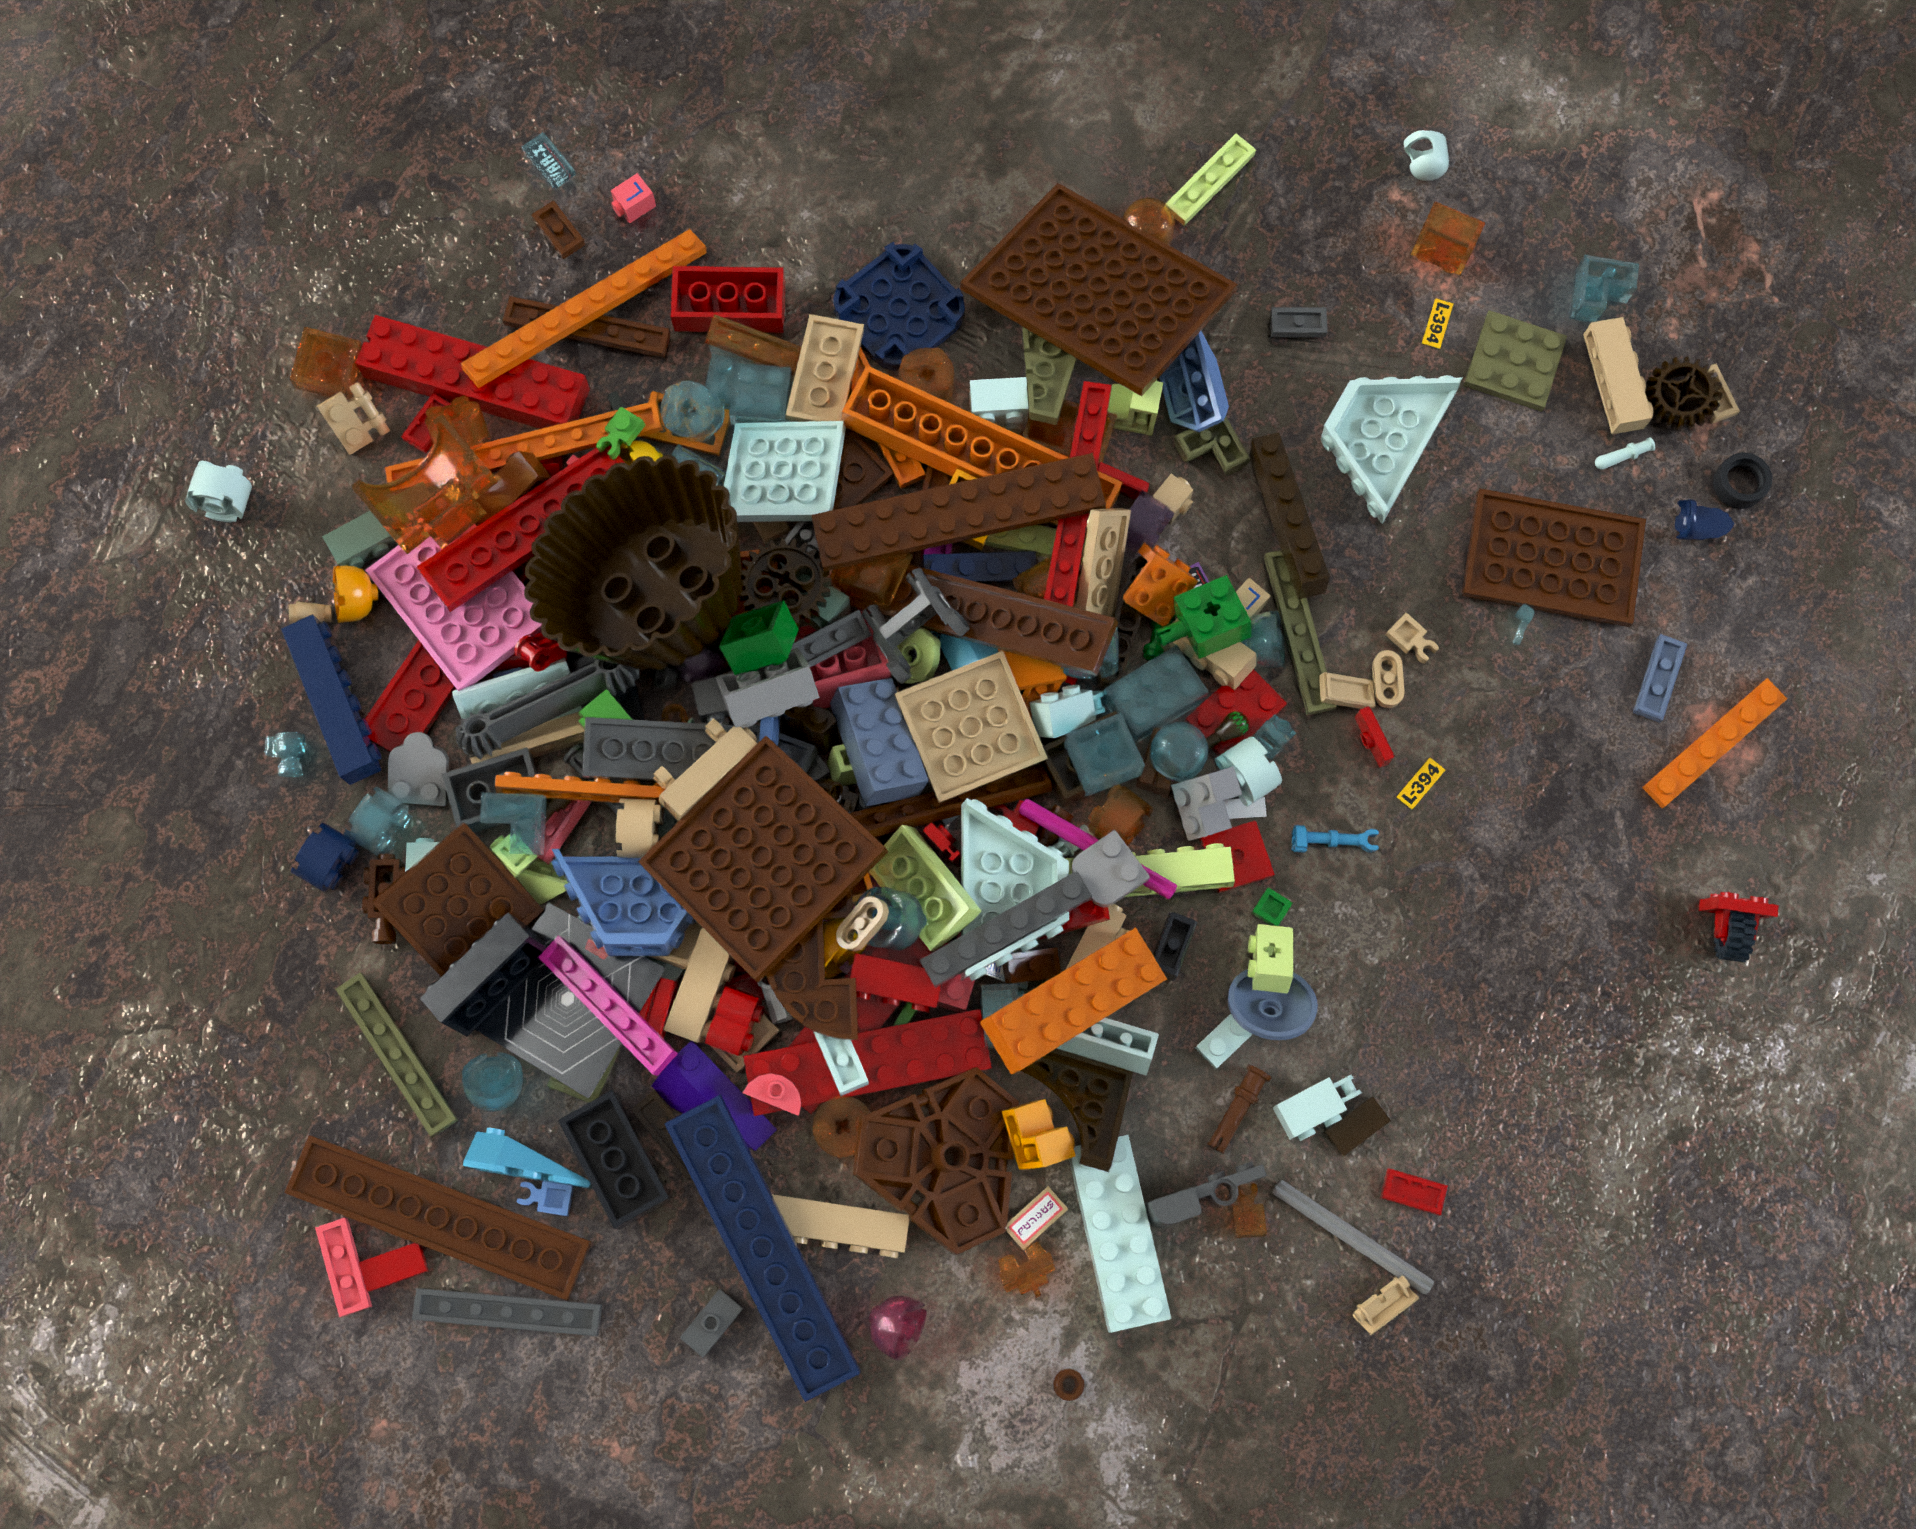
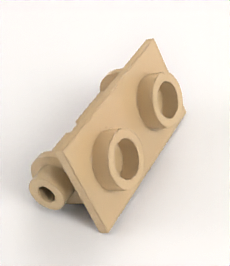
M1403 1275L1399 1278L1395 1276L1393 1281L1380 1290L1381 1294L1379 1296L1374 1294L1361 1305L1358 1304L1353 1317L1372 1335L1416 1302L1419 1297L1409 1288L1410 1284Z

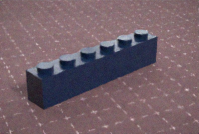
M312 614L282 628L284 638L339 777L349 785H352L381 771L382 769L378 760L382 759L377 746L370 742L368 735L372 734L367 721L360 717L358 711L362 709L361 704L355 694L351 695L348 686L352 685V682L344 669L341 670L339 662L342 661V657L336 646L331 645L329 638L332 637V633L325 621L320 622Z

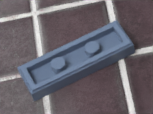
M1662 634L1657 637L1633 710L1634 714L1659 723L1663 721L1687 643Z

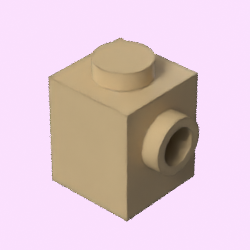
M1170 474L1151 497L1148 509L1171 525L1180 513L1185 515L1192 506L1193 501L1191 497L1193 489L1184 478H1177Z

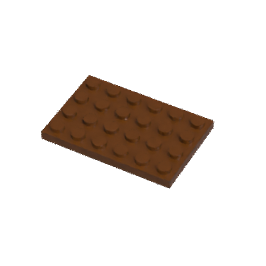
M1479 488L1476 494L1462 596L1631 627L1634 622L1646 519Z

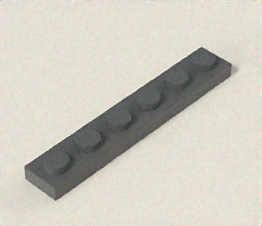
M1075 871L922 958L920 963L936 988L963 973L968 968L1092 899V894L1078 871Z
M416 1288L412 1320L598 1336L602 1304Z

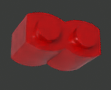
M725 986L715 1016L709 1027L705 1044L737 1056L743 1055L744 1051L748 1052L754 1041V1035L751 1034L755 1022L759 1023L764 1014L765 1006L761 1005L763 998L731 986Z

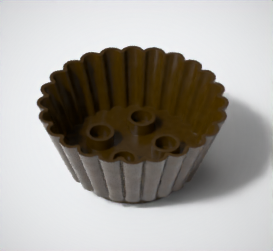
M664 455L656 461L649 456H642L634 460L630 466L622 462L614 464L607 470L605 476L601 474L593 475L584 482L581 491H573L566 495L561 503V510L555 511L547 517L544 523L545 533L540 534L532 544L531 549L535 557L530 559L525 567V575L531 581L524 590V596L529 602L533 603L530 608V617L533 621L542 624L541 633L544 637L558 641L559 647L563 650L582 654L586 657L638 670L647 668L661 670L668 664L673 666L680 665L685 659L698 656L705 647L713 644L717 640L719 633L728 627L730 615L738 608L737 597L742 592V567L737 512L731 506L729 490L724 486H718L715 473L710 470L700 472L699 465L694 460H685L678 463V460L672 455Z

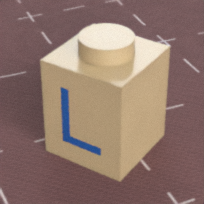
M1248 578L1236 591L1251 621L1267 605L1271 596L1251 578Z

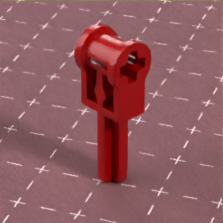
M541 632L535 635L523 636L517 641L514 648L515 655L520 659L527 660L529 666L537 672L545 670L551 663L567 656L566 650L559 647L558 641L544 637Z

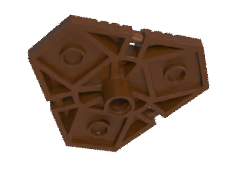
M975 1067L923 1089L920 1095H909L859 1117L853 1175L874 1190L879 1196L883 1197L898 1211L904 1210L908 1213L909 1220L918 1225L919 1228L933 1237L934 1240L953 1255H958L1005 1233L1007 1230L1012 1172H1007V1162L1013 1160L1014 1151L1002 1111L1019 1106V1101L979 1068ZM926 1105L930 1115L924 1117L921 1107ZM947 1148L952 1151L954 1157L951 1165L946 1162L944 1156ZM989 1158L996 1159L995 1170L988 1169ZM914 1193L921 1197L917 1204L910 1200Z

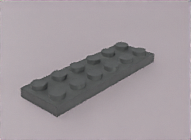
M585 717L582 778L655 781L653 774L663 766L676 780L708 751L716 741L705 732L707 724ZM734 725L721 726L728 732ZM747 727L757 737L756 742L759 743L760 727Z

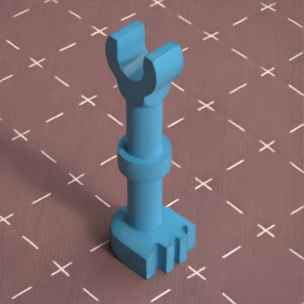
M1294 825L1292 830V851L1305 853L1308 843L1328 844V847L1353 845L1372 853L1377 851L1379 846L1369 844L1367 838L1369 836L1376 837L1379 831L1369 829L1359 834L1338 833L1337 830H1329L1328 833L1308 832L1304 825Z

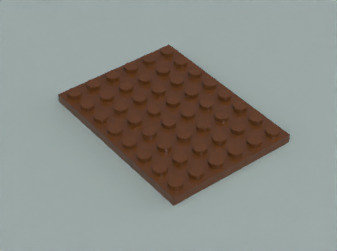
M1057 183L960 282V290L1142 397L1237 290V283Z

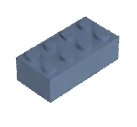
M892 678L838 687L830 702L865 807L919 796L929 781L918 749L895 699L894 694L897 691Z

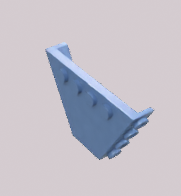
M552 849L555 860L551 861V864L558 877L564 875L568 883L564 887L571 901L578 900L581 907L577 908V911L583 923L586 925L590 922L594 931L590 932V935L598 949L603 947L608 956H669L673 948L677 949L683 942L684 932L688 926L697 922L638 862L641 858L563 857L559 849Z

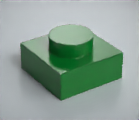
M1267 887L1251 914L1269 925L1279 926L1293 902Z

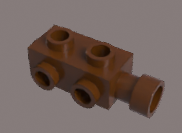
M379 854L378 859L370 860V867L364 868L363 878L365 885H369V896L363 897L362 909L364 914H368V919L375 922V929L372 930V943L388 945L396 943V930H393L394 926L371 902L405 873V863L400 859H396L395 854ZM389 874H393V881L386 883V877Z

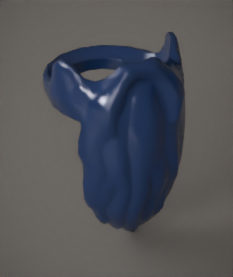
M1693 499L1679 500L1677 502L1681 507V512L1675 518V529L1679 533L1676 536L1678 539H1716L1729 533L1735 524L1729 514L1719 508L1697 506L1696 501Z

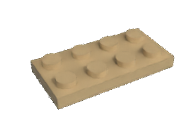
M809 315L787 406V420L797 422L842 421V410L848 401L864 333V324Z
M1124 508L1091 509L1087 520L1088 531L1086 544L1082 552L1083 565L1078 579L1079 591L1075 608L1115 617L1131 510Z

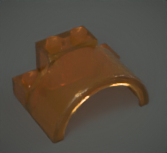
M443 415L433 420L436 427V437L431 450L412 471L395 481L385 484L371 485L359 479L352 485V489L407 554L430 536L442 549L448 546L487 514L476 499L498 482L491 471Z

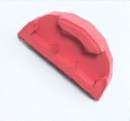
M773 1073L760 1075L750 1081L742 1092L799 1116L801 1108L799 1091L794 1083L783 1075Z

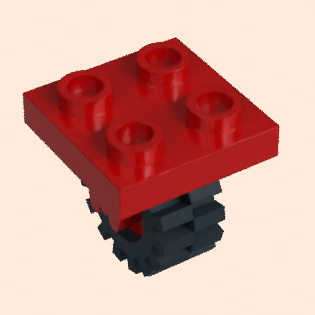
M1720 892V894H1710V898L1700 899L1698 911L1715 914L1714 944L1716 946L1714 949L1717 952L1716 956L1723 960L1745 963L1750 958L1749 954L1753 952L1752 945H1755L1759 919L1778 917L1779 905L1768 904L1769 899L1764 897L1750 896V899H1739V894Z

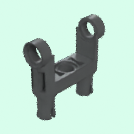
M920 568L912 570L915 578L910 573L906 576L907 582L910 583L918 597L888 622L879 610L878 605L867 607L871 614L867 610H864L862 613L863 618L866 619L874 631V641L888 660L887 668L901 684L910 679L912 674L909 670L911 668L897 646L938 613L944 624H949L960 637L970 630L965 619L958 611L951 607L940 589L930 584Z

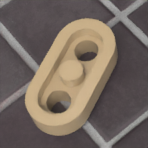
M1381 651L1372 662L1375 700L1384 708H1393L1402 701L1405 694L1402 660L1393 651ZM1381 664H1388L1390 671L1383 670ZM1390 691L1393 697L1386 698L1383 692Z
M873 896L863 898L839 925L836 932L838 944L850 951L861 950L886 922L889 913L887 904ZM877 909V915L873 918L872 913ZM855 932H857L858 937L855 941H853V935Z

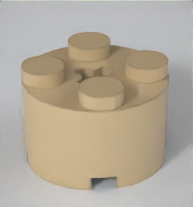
M620 798L619 803L624 806V809L617 810L616 843H622V850H616L617 857L642 858L662 838L658 834L659 825L664 824V807H661L657 800Z

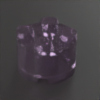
M1142 490L1129 509L1131 514L1125 547L1139 556L1141 554L1138 551L1144 542L1153 548L1160 537L1156 532L1161 534L1174 515V512L1170 510L1171 508Z

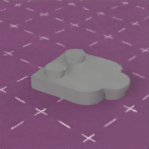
M423 732L411 733L406 737L403 744L395 747L390 752L388 758L387 802L446 806L448 804V794L442 773L449 772V756L443 748L433 746V742L427 734Z
M1113 830L1079 853L1072 863V873L1078 871L1092 894V899L1090 900L1100 907L1112 906L1150 879L1148 873L1116 830Z

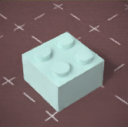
M1026 377L970 380V413L1016 434L1026 431L1029 411Z

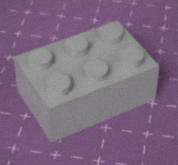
M799 648L791 650L788 659L780 665L773 666L771 664L761 667L757 671L744 672L738 675L731 671L716 677L726 709L735 728L739 726H752L759 719L768 716H780L787 709L796 706L805 707L810 705L813 700L820 698L810 666Z

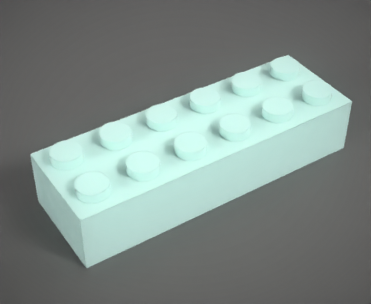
M1129 1135L1118 1137L1109 1172L1079 1164L1081 1145L1075 1146L1076 1157L1070 1158L1069 1162L1108 1332H1116L1171 1319Z

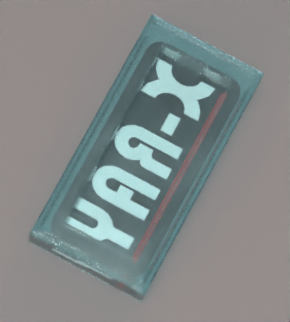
M544 132L521 146L525 155L553 189H556L576 175L573 167Z

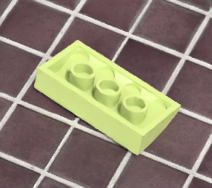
M901 825L884 845L888 853L869 871L930 951H936L954 938L982 911L914 827Z

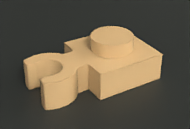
M1405 613L1385 634L1406 654L1413 649L1416 658L1423 664L1429 659L1424 654L1423 649H1429L1434 654L1439 649L1434 641L1423 638L1427 630L1408 613Z

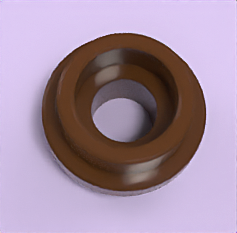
M1074 1369L1061 1370L1054 1378V1391L1063 1400H1075L1083 1393L1084 1379ZM1070 1378L1074 1381V1388L1071 1391H1066L1063 1388L1065 1379Z

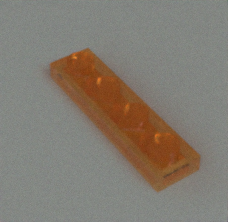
M715 314L712 317L705 339L706 344L793 376L796 373L802 348L796 344Z

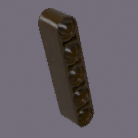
M1138 556L1131 565L1115 615L1118 625L1096 677L1097 685L1104 691H1114L1120 686L1143 616L1141 612L1123 600V595L1138 576L1136 570L1143 568L1148 562L1143 556ZM1129 619L1134 626L1125 628L1119 621ZM1116 644L1121 645L1125 648V652L1117 654L1113 652L1111 647ZM1107 670L1116 673L1117 678L1108 680L1103 676V672Z

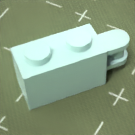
M1070 685L1063 687V692L1060 693L1048 692L1041 694V699L1030 702L1032 721L1038 736L1056 738L1095 721L1096 715L1105 712V707L1101 705L1100 698L1103 697V691L1080 689L1079 685Z
M1352 1075L1334 1084L1329 1077L1272 1107L1289 1140L1297 1136L1302 1141L1316 1133L1313 1127L1324 1122L1327 1128L1342 1120L1340 1113L1347 1110L1344 1102L1361 1094L1360 1089L1356 1090L1351 1081L1354 1079ZM1339 1086L1342 1087L1346 1095L1342 1099L1336 1090Z

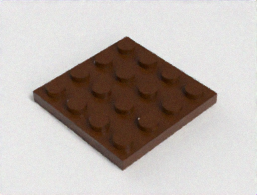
M465 822L460 824L371 901L441 977L449 970L453 962L461 959L471 949L472 944L476 940L482 938L492 929L493 924L499 918L510 913L528 925L544 910Z

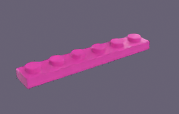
M558 935L538 957L653 1075L658 1076L678 1054L563 937Z

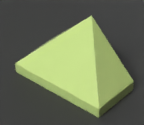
M536 859L516 877L539 905L565 892L564 885L568 883L564 875L558 877L551 862L548 865L539 859Z

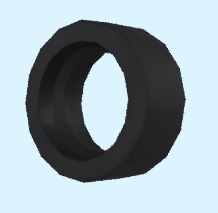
M1745 452L1733 454L1718 467L1713 478V487L1719 499L1726 505L1738 509L1753 507L1768 494L1772 486V473L1767 463L1755 454ZM1742 467L1749 470L1756 477L1758 483L1757 490L1751 495L1741 494L1734 490L1727 478L1730 469Z

